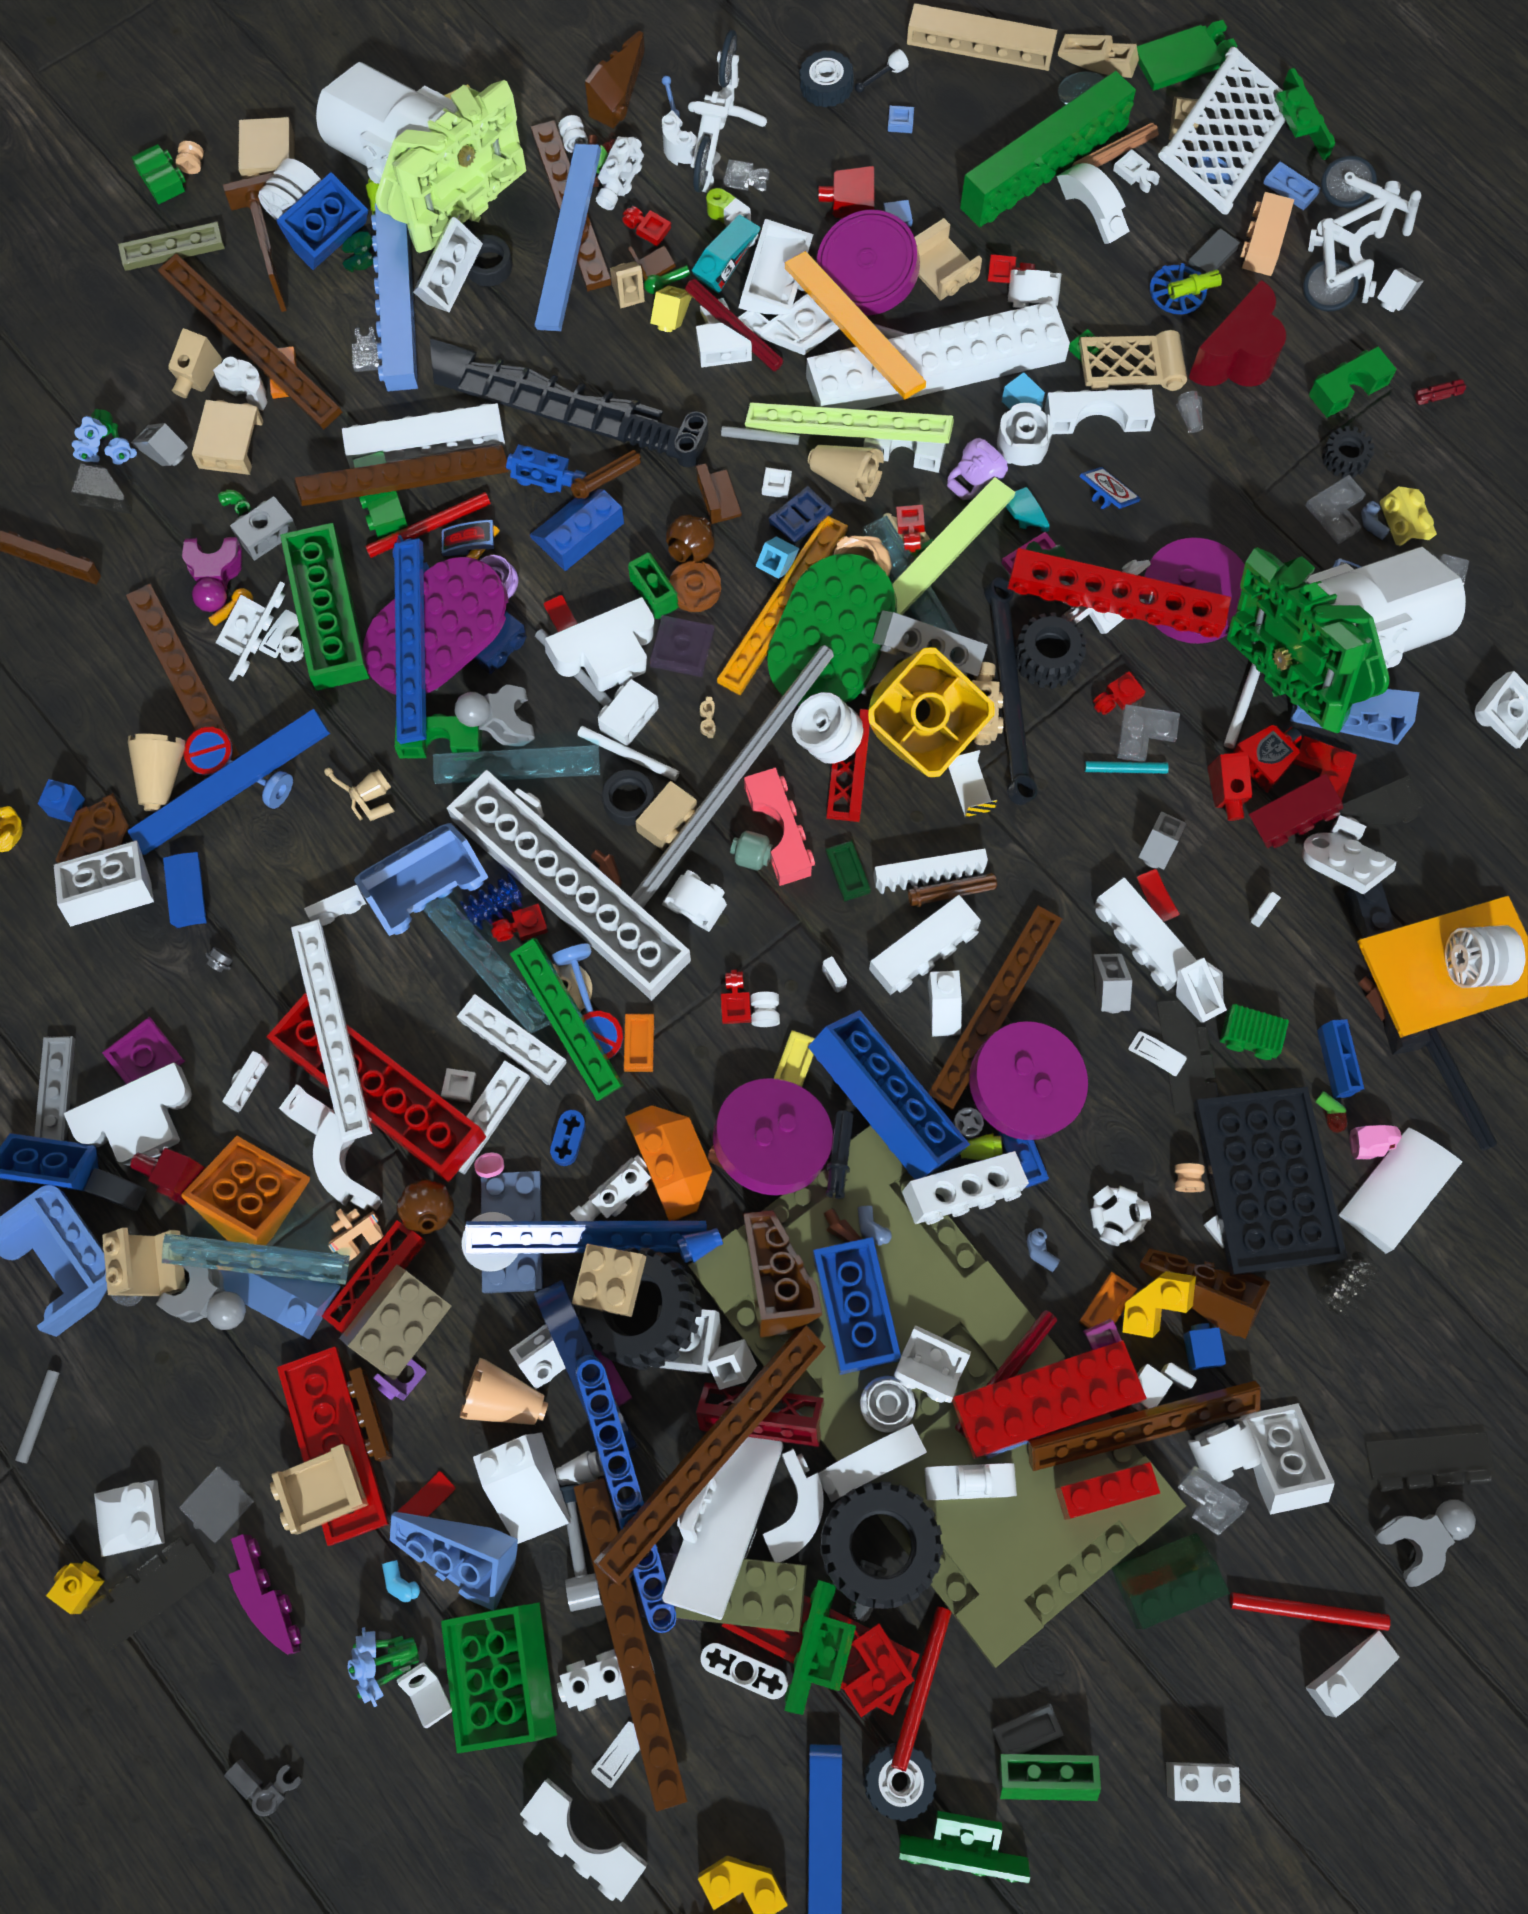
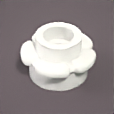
M289 636L280 642L279 653H281V658L284 661L297 662L303 658L304 648L302 641H299L298 638Z

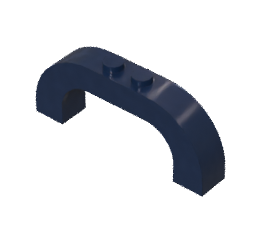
M561 1280L534 1293L585 1410L574 1367L582 1356H595L580 1323L565 1284ZM594 1364L586 1365L582 1369V1377L586 1379L595 1377L598 1372V1366ZM601 1394L594 1396L590 1403L591 1407L595 1409L604 1407L607 1397ZM613 1396L618 1416L620 1419V1423L622 1426V1430L627 1443V1447L630 1452L638 1448V1446L628 1426V1423L624 1418ZM612 1425L604 1426L600 1430L599 1436L603 1439L611 1438L615 1434V1427ZM619 1455L612 1457L610 1461L619 1457Z

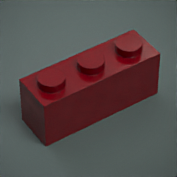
M1325 773L1250 813L1249 816L1267 848L1271 846L1277 848L1289 841L1288 837L1297 832L1299 835L1309 832L1315 827L1314 824L1322 819L1329 821L1340 814L1339 810L1343 809V804Z

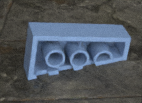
M1387 689L1381 695L1352 704L1348 720L1340 732L1398 745L1415 722L1419 692ZM1292 705L1290 721L1322 728L1298 705Z

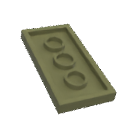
M744 1558L721 1620L677 1606L675 1608L676 1618L800 1632L807 1565Z

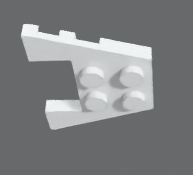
M798 285V289L805 296L793 304L790 314H779L771 321H768L760 313L746 311L738 317L758 337L802 355L808 353L839 329L800 285Z

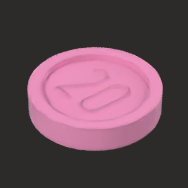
M485 1153L476 1159L474 1163L475 1171L484 1178L495 1177L503 1171L504 1160L497 1153Z

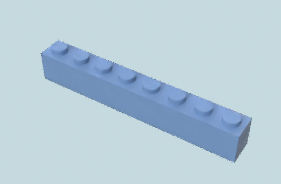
M375 203V214L371 215L373 230H376V235L372 236L374 251H377V257H373L375 273H378V278H374L376 294H379V299L375 300L377 316H380V321H376L377 335L381 337V343H377L378 357L382 359V365H378L379 379L385 382L387 391L418 389L410 234L406 223L397 221L390 215L382 213Z

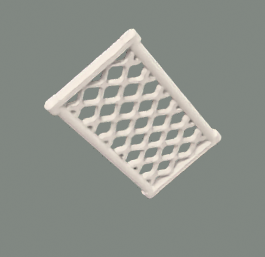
M1231 47L1225 55V61L1169 144L1164 146L1158 154L1165 164L1171 167L1222 214L1230 212L1233 207L1232 202L1285 122V118L1275 102L1277 93L1283 90L1235 47ZM1226 75L1235 78L1237 87H1230L1225 79ZM1241 77L1249 78L1251 88L1243 86ZM1216 91L1224 93L1227 103H1220L1214 93ZM1230 93H1238L1241 103H1234ZM1245 93L1253 94L1255 104L1247 102ZM1259 93H1265L1270 104H1263ZM1204 108H1212L1216 119H1209ZM1220 108L1227 109L1231 119H1223ZM1234 109H1241L1245 119H1238ZM1249 109L1257 110L1259 120H1253L1250 117ZM1263 109L1271 110L1275 118L1274 121L1265 118ZM1194 123L1203 125L1205 135H1198L1193 126ZM1209 124L1217 125L1220 135H1213ZM1224 125H1231L1234 135H1227ZM1238 125H1245L1249 136L1241 135ZM1253 125L1261 126L1265 135L1263 137L1257 136L1254 133ZM1183 139L1192 141L1195 151H1187L1182 142ZM1198 140L1206 141L1209 151H1202ZM1213 141H1221L1224 151H1216ZM1228 141H1235L1239 152L1231 151ZM1242 141H1249L1254 152L1245 151ZM1176 156L1181 157L1183 162H1181ZM1188 157H1195L1199 168L1191 167ZM1202 157H1210L1213 168L1205 167ZM1217 157H1224L1228 168H1221ZM1232 157L1240 158L1244 166L1243 169L1236 168L1233 165ZM1206 173L1215 174L1217 184H1210ZM1221 173H1228L1233 181L1232 186L1223 182Z

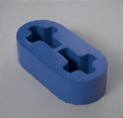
M576 1110L565 1111L560 1116L553 1137L550 1153L554 1162L560 1166L571 1165L576 1160L581 1146L586 1123L583 1115ZM573 1117L576 1118L580 1126L574 1127L570 1136L567 1135L568 1126L565 1122H570ZM565 1140L569 1141L568 1149L572 1153L571 1155H565L564 1159H560V1155L556 1151L557 1149H563Z

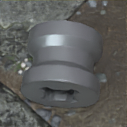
M964 1108L956 1114L953 1124L964 1138L968 1140L976 1138L980 1134L984 1122L981 1113L976 1109Z

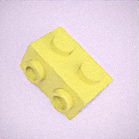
M1398 486L1380 500L1381 508L1396 545L1401 546L1411 538L1430 540L1437 535L1433 526V518L1428 513L1424 503L1425 498L1419 489Z

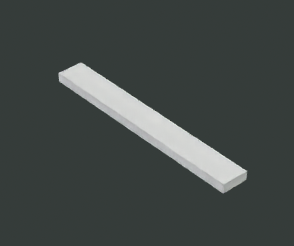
M317 919L291 927L341 1140L347 1142L373 1134L322 923Z

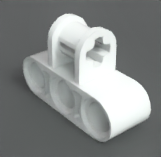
M1014 1463L925 1468L927 1500L1017 1496Z

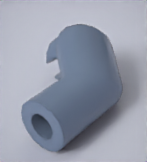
M1370 501L1361 511L1363 527L1383 540L1391 529L1378 521L1377 513L1381 509L1380 505Z
M872 1206L858 1207L861 1235L864 1238L873 1237L875 1245L889 1243L892 1238L891 1231L874 1222Z
M1040 1228L1034 1229L1027 1237L1029 1256L1032 1260L1053 1272L1060 1259L1047 1252L1046 1232Z

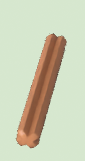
M1150 123L1074 162L1072 167L1081 163H1088L1099 167L1131 149L1158 136V127L1154 123Z

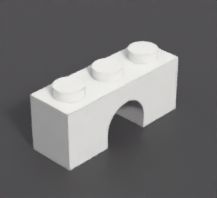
M865 438L864 447L877 448L883 452L884 461L889 460L893 449L901 446L908 447L915 454L913 467L939 473L946 443Z

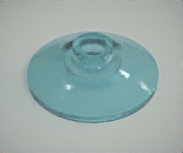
M1094 72L1072 74L1060 83L1058 96L1067 105L1103 80L1104 77Z

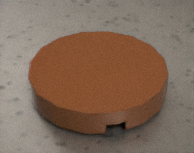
M685 562L679 565L670 576V583L678 593V606L682 610L702 612L711 608L720 597L721 578L717 570L708 563Z

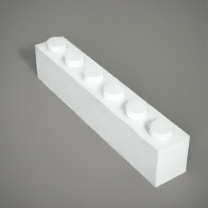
M498 403L482 404L478 407L465 409L457 408L453 411L441 413L432 412L428 415L416 417L407 416L398 420L378 421L377 423L367 425H353L342 429L345 454L350 469L355 468L354 459L381 451L384 453L386 462L389 463L495 445H505Z

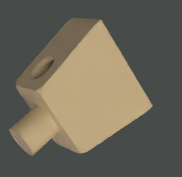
M184 328L181 331L169 363V370L177 379L172 392L180 397L187 398L191 388L201 392L205 391L215 374L213 370L223 360L207 337Z

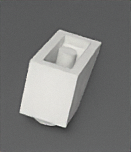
M1403 268L1395 269L1377 297L1382 300L1380 305L1391 312H1394L1395 309L1403 310L1424 280Z
M706 323L696 326L701 367L752 361L751 341L723 323Z
M959 971L930 972L928 993L932 1037L961 1035Z

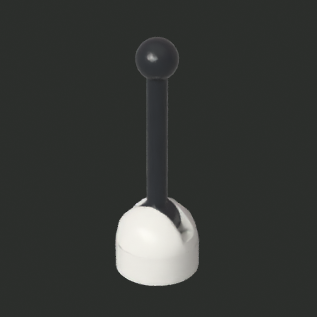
M900 49L893 52L888 58V66L863 83L858 82L855 85V90L858 93L863 92L867 85L889 70L899 73L908 68L909 64L905 54Z

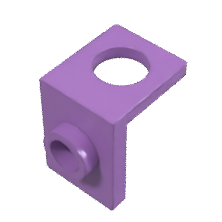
M411 1359L407 1364L414 1370V1377L410 1382L401 1383L398 1378L394 1381L389 1376H382L378 1373L374 1379L381 1384L378 1390L390 1400L396 1396L404 1401L427 1371Z

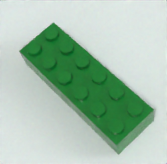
M329 523L280 534L308 673L316 691L370 679L340 539L334 524Z

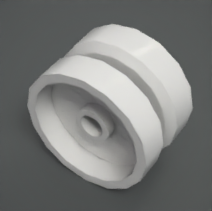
M818 693L810 696L800 705L793 718L792 732L797 743L808 750L816 759L823 763L835 764L847 759L855 752L861 743L863 724L858 714L838 696L832 693Z

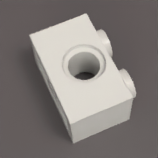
M1166 1762L1167 1797L1175 1801L1240 1803L1239 1767L1231 1764Z

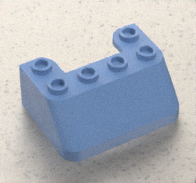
M447 823L362 871L355 877L354 881L387 934L391 936L393 934H401L410 927L409 923L412 920L410 913L424 910L429 905L428 903L437 897H446L453 891L452 888L457 885L461 889L475 890L489 877L467 839L451 823Z
M46 1185L0 1216V1256L7 1260H16L31 1249L38 1255L64 1294L47 1306L44 1313V1321L37 1325L40 1331L57 1337L99 1305L107 1291L103 1248L64 1192L55 1186Z

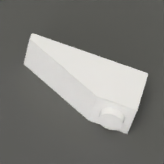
M1377 1630L1305 1688L1325 1715L1337 1717L1360 1699L1399 1659V1656L1382 1633Z

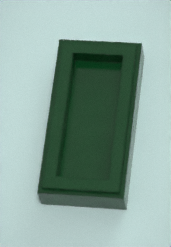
M852 840L826 848V855L844 902L869 894L871 889Z

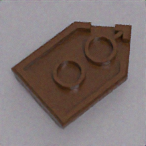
M113 793L90 807L85 806L76 811L55 861L57 863L122 845L129 825Z

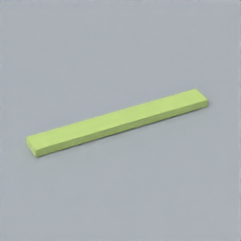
M750 403L745 427L747 429L773 432L949 443L954 419L952 415Z
M994 477L892 584L897 597L898 614L903 615L1014 498L1015 492Z

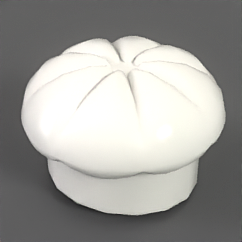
M881 1376L872 1380L864 1388L860 1399V1408L864 1419L871 1427L881 1432H896L904 1428L911 1421L915 1412L916 1403L911 1388L903 1386L898 1381L899 1379L893 1376Z

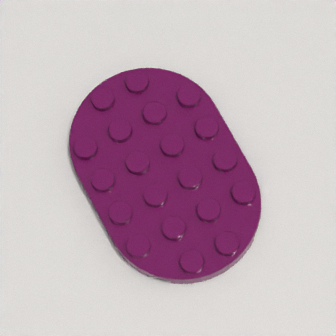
M469 557L452 558L439 562L424 572L426 694L446 683L496 638L506 620L504 614L506 603H508L506 587L499 575L489 565L480 560ZM393 599L372 620L365 636L363 652L367 671L372 679L383 689L396 695L395 599Z

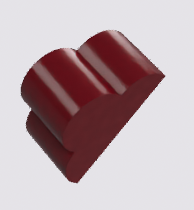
M1261 280L1199 347L1189 379L1203 386H1216L1230 379L1238 385L1247 387L1258 386L1269 379L1286 341V331L1281 321L1272 315L1276 306V297L1268 284Z

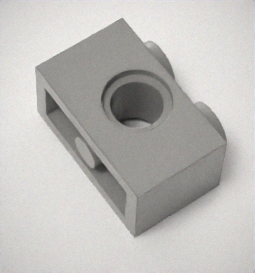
M274 496L267 501L261 502L257 508L246 515L240 516L230 525L235 537L238 538L239 543L254 561L282 543L280 534L297 531L292 517Z

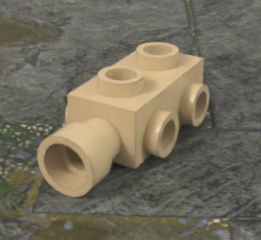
M982 662L978 676L973 675L976 680H972V683L985 695H990L988 698L994 702L995 713L973 740L977 745H988L991 741L996 740L997 734H1002L1003 717H999V708H1003L1002 692H999V682L992 681L995 678V665L989 662Z

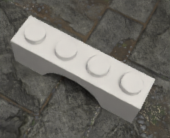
M1152 389L1056 391L1048 393L1045 404V414H1049L1053 422L1052 434H1073L1076 425L1082 419L1091 415H1104L1114 419L1124 432L1150 431L1155 418Z
M547 1778L520 1813L525 1819L522 1822L523 1825L533 1834L538 1835L541 1832L550 1840L547 1845L557 1855L563 1857L566 1854L575 1862L573 1868L586 1879L591 1875L600 1883L598 1889L612 1901L618 1898L622 1902L648 1863L624 1842L604 1850L592 1849L581 1843L575 1836L570 1824V1808L573 1799Z

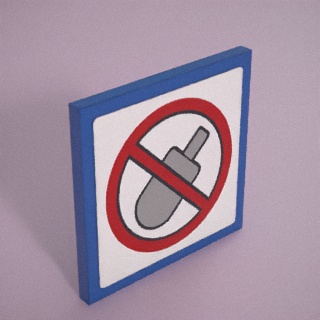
M1103 467L1081 473L1079 476L1098 491L1092 497L1093 502L1098 501L1100 496L1104 497L1105 503L1102 505V509L1109 507L1111 503L1121 509L1141 500L1139 496Z

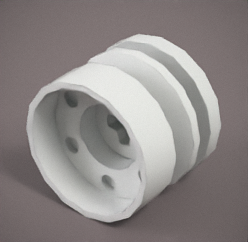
M287 158L274 171L273 178L268 179L266 186H263L259 191L260 203L277 221L280 216L315 187L321 179L305 164L295 159Z
M1508 925L1457 928L1451 933L1446 943L1445 963L1450 978L1461 988L1512 985L1519 980L1523 973L1525 948L1520 935L1514 928Z

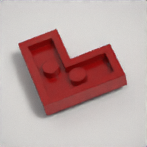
M1304 736L1299 746L1300 753L1293 764L1318 772V777L1326 773L1342 801L1357 754Z
M879 1623L852 1641L870 1669L843 1687L860 1717H863L915 1681Z

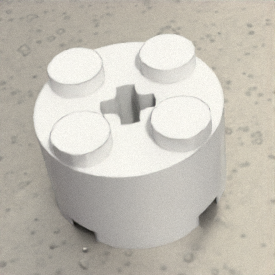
M1032 403L1016 404L1012 406L1011 410L1004 413L998 432L997 447L1007 463L1027 466L1039 464L1048 451L1053 432V422L1050 415H1046L1041 411L1040 406Z
M1245 1418L1235 1419V1426L1230 1428L1226 1423L1212 1427L1194 1436L1196 1440L1188 1441L1204 1478H1208V1480L1215 1479L1216 1482H1220L1234 1475L1232 1470L1242 1466L1246 1470L1261 1464L1259 1458L1261 1455L1260 1450Z

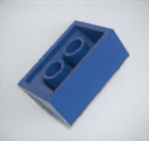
M330 172L277 219V224L294 252L314 270L366 223L368 209Z
M595 489L585 499L574 498L532 532L530 537L566 571L624 524L622 506L605 490Z
M9 1133L0 1146V1179L45 1186L52 1185L84 1191L93 1169H99L95 1145Z

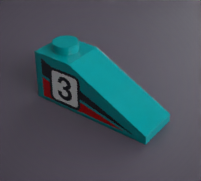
M739 214L700 256L692 269L697 280L719 294L761 228Z

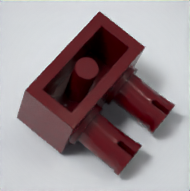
M164 1148L159 1160L138 1152L133 1156L130 1164L132 1169L144 1173L149 1178V1182L158 1186L156 1192L184 1206L187 1202L182 1198V1193L206 1169V1167L190 1157Z

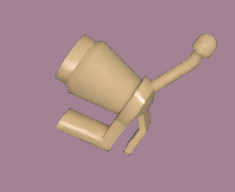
M330 767L325 768L324 773L326 776H329L333 782L349 792L352 799L351 808L360 821L363 818L356 809V801L370 821L395 812L389 803L371 810L365 803L386 794L387 790L391 788L379 769L375 772H370L355 788L354 786L350 788L334 776V771Z

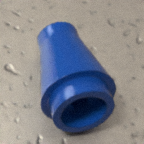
M717 1228L682 1235V1239L676 1241L684 1263L690 1261L694 1263L716 1247L723 1245Z

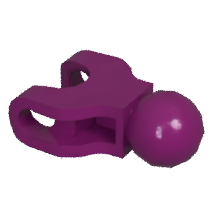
M226 537L221 549L215 553L206 554L203 553V550L197 543V538H187L184 540L182 558L187 565L189 573L196 581L192 590L193 602L202 611H218L226 602L228 582L236 577L242 569V548L237 537Z

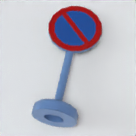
M215 727L200 728L193 732L186 741L184 759L187 765L196 773L213 775L233 762L230 760L232 756V743L229 736L221 729ZM279 771L270 777L269 780L262 778L257 781L265 786L262 793L264 804L275 809L286 800L293 785V777L290 774Z
M580 944L560 950L551 956L552 960L557 966L572 965L587 1013L583 1017L607 1058L610 1059L621 1048L623 1030L618 1020L610 1013L593 1011L578 964L579 961L590 956V944Z

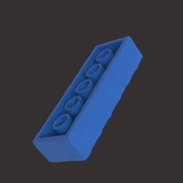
M860 1010L826 1026L808 1046L816 1059L824 1066L834 1081L852 1101L853 1105L857 1107L870 1123V1126L878 1133L890 1151L895 1154L915 1180L933 1175L949 1165L970 1145Z

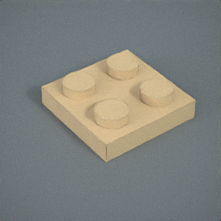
M587 1244L572 1304L632 1317L646 1256L639 1253Z

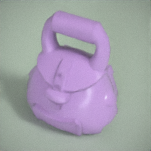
M976 438L967 443L965 449H963L961 461L948 476L947 487L962 500H971L994 477L998 480L1004 478L1008 469L1007 461L987 441ZM962 475L966 481L974 486L973 490L969 492L955 480V477Z

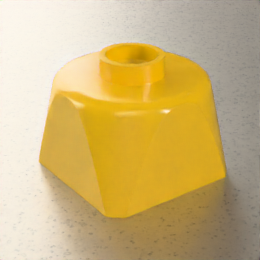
M923 648L895 666L875 688L869 705V724L878 739L898 757L924 775L938 777L943 774L994 716L995 707L994 702L936 648ZM924 699L930 706V715L925 721L918 722L915 714L916 707Z

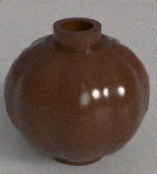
M693 515L679 516L670 524L666 532V542L669 546L668 551L678 562L696 561V563H700L714 549L715 540L711 524L704 517H695Z
M428 1179L408 1185L397 1202V1212L402 1219L403 1225L408 1230L422 1234H428L445 1227L454 1211L453 1198L449 1194V1190L443 1184Z

